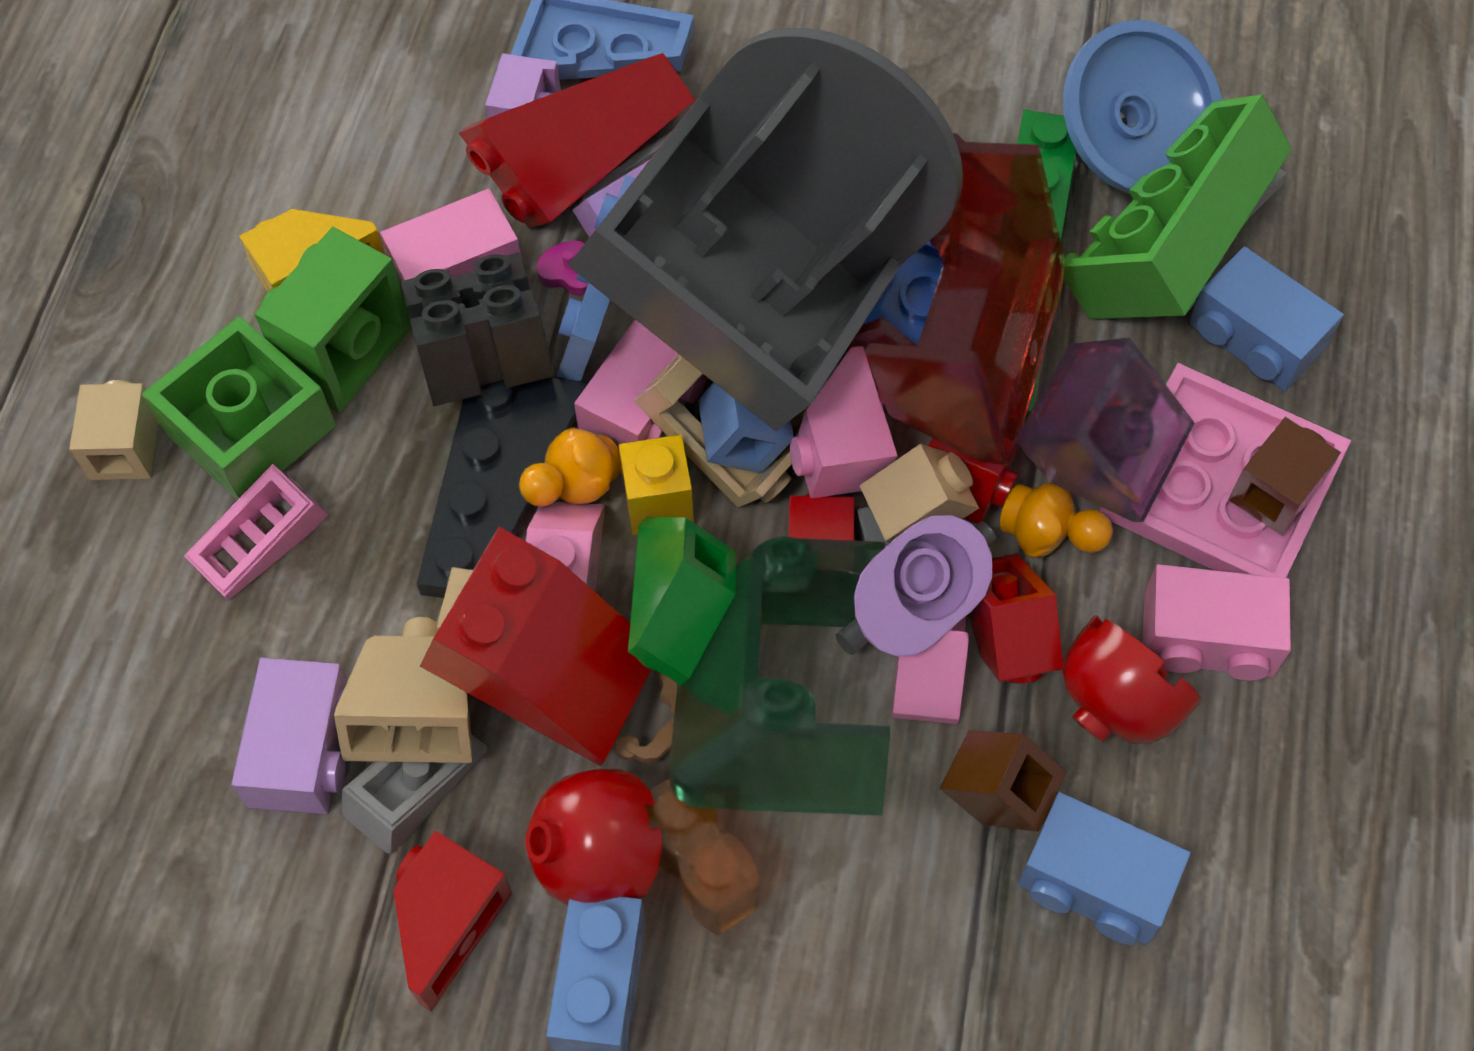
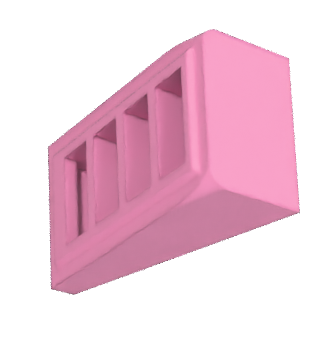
M272 464L184 557L225 598L230 600L312 533L326 519L329 513L295 480ZM283 499L292 506L286 515H283L275 507ZM263 515L274 525L267 534L255 523ZM242 532L256 544L249 553L234 539ZM222 548L238 562L231 572L214 556Z

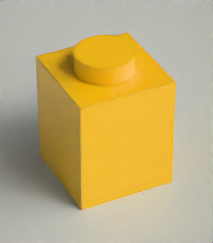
M682 434L619 444L632 535L638 534L639 524L646 517H686L694 523L692 488Z

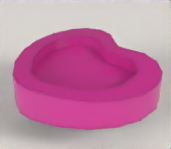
M576 240L567 241L546 250L538 259L536 266L539 281L550 288L564 287L573 295H584L588 284L576 280L578 273L568 265L585 243Z

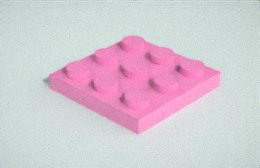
M1177 363L1107 493L1100 512L1104 513L1111 522L1212 570L1286 578L1351 440ZM1284 417H1287L1299 426L1309 428L1320 434L1329 445L1339 450L1341 454L1322 486L1282 536L1229 501L1228 498L1243 468Z

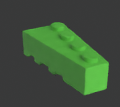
M1263 94L1213 101L1167 149L1165 155L1169 163L1148 175H1143L1130 188L1129 192L1134 200L1115 220L1112 216H1104L1089 232L1094 239L1089 248L1080 257L1076 253L1070 252L1058 264L1057 270L1089 319L1185 316L1194 305L1197 296L1215 268L1222 261L1224 254L1243 225L1248 221L1253 209L1268 186L1275 179L1277 172L1292 150Z

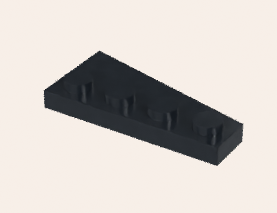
M549 377L506 388L504 380L481 385L482 395L463 399L416 583L420 595L444 598L452 567L474 570L499 526L518 537L517 529L529 506L534 507L520 493L519 481L521 474L526 468L535 463H544L545 454L552 441L564 430L572 427L577 418L574 403L589 382Z

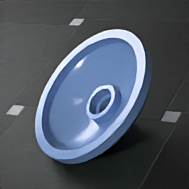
M1129 20L1103 29L1091 37L1077 52L1065 79L1063 110L1071 141L1085 164L1107 184L1123 192L1130 193V188L1143 175H1148L1169 163L1165 155L1167 149L1213 101L1222 100L1212 68L1191 41L1163 24L1146 20ZM1120 112L1125 115L1127 126L1123 123Z

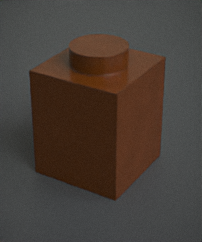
M1284 417L1243 468L1228 500L1283 536L1322 486L1341 452L1329 445L1314 430L1301 427L1287 417Z
M968 730L939 789L982 825L1039 832L1067 771L1025 734Z

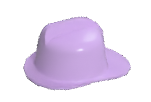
M953 515L930 516L913 524L896 537L870 561L859 577L854 594L855 617L864 637L879 651L896 657L917 655L934 645L961 619L972 612L986 595L992 579V554L985 537L970 522Z

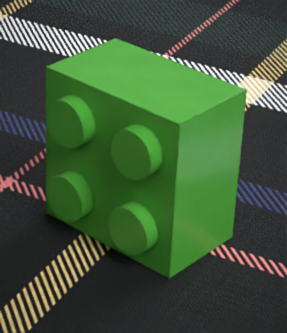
M333 226L317 244H313L306 249L297 267L279 287L271 289L265 295L260 308L254 313L264 338L322 388L329 408L339 414L412 329L392 258Z
M238 316L142 393L162 431L236 500L272 464L284 471L336 427L322 388L241 316Z

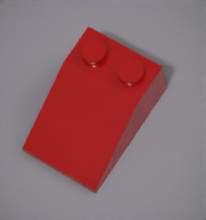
M500 526L438 629L420 664L421 668L599 766H602L651 672V669L645 667L635 656L628 653L630 622L560 560Z

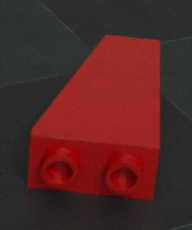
M660 53L471 124L460 131L459 135L467 144L466 153L472 164L483 174L490 175L503 193L501 200L506 210L513 218L521 223H525L530 228L552 222L693 103L695 99L665 54Z

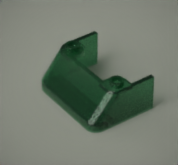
M782 536L761 543L736 564V595L691 678L682 686L677 683L670 753V786L672 792L680 801L689 806L709 809L883 816L890 726L815 723L816 703L808 689L790 680L758 678L761 624L845 627L856 619L854 594L860 574L870 561L885 548V542L801 539Z

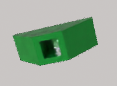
M646 517L639 524L628 653L635 656L645 667L659 671L681 686L691 678L736 595L737 552L686 517Z

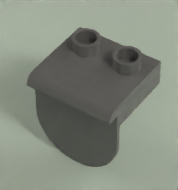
M783 28L764 32L744 43L732 55L568 266L774 431H777L812 404L901 264L936 236L953 214L959 202L963 186V169L957 142L943 114L921 86L905 71L875 50L847 37L817 29Z

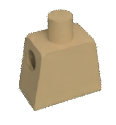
M415 617L405 623L402 636H373L365 641L334 713L342 761L472 763L473 747L468 693L420 667L438 631L436 627L438 622L427 617Z

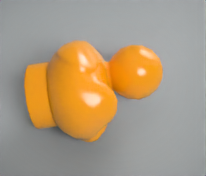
M575 427L566 429L549 445L544 463H535L523 471L519 481L520 493L527 502L540 507L553 504L558 498L571 504H589L594 502L609 490L610 482L619 476L621 471L620 451L616 444L605 435H596L591 431L576 429Z
M1045 483L1035 489L1021 484L1016 485L1009 493L1000 517L1001 531L1016 536L1021 549L1031 558L1039 559L1051 554L1064 541L1066 536H1069L1075 548L1087 553L1103 550L1109 545L1113 536L1112 523L1104 513L1092 509L1075 513V505L1070 491L1060 484Z

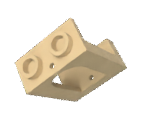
M678 354L639 394L634 402L667 436L682 434L685 454L737 507H741L759 498L764 503L769 502L791 480V476L786 472L792 464L790 444L762 473L707 462L702 424L678 401L703 373ZM806 409L791 419L794 437L798 436Z

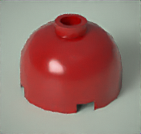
M1094 615L1066 653L1062 671L1065 690L1079 707L1072 716V719L1102 743L1111 734L1131 744H1151L1168 737L1187 720L1201 703V696L1183 677L1180 678L1175 686L1167 681L1166 678L1169 676V673L1163 667L1166 663L1163 659L1107 619L1102 622L1098 615Z
M621 769L583 771L563 777L552 784L540 797L529 821L525 846L535 877L549 896L568 906L569 899L583 903H597L617 897L642 899L648 894L658 873L662 849L661 828H650L649 815L645 805L656 804L651 791L637 775Z

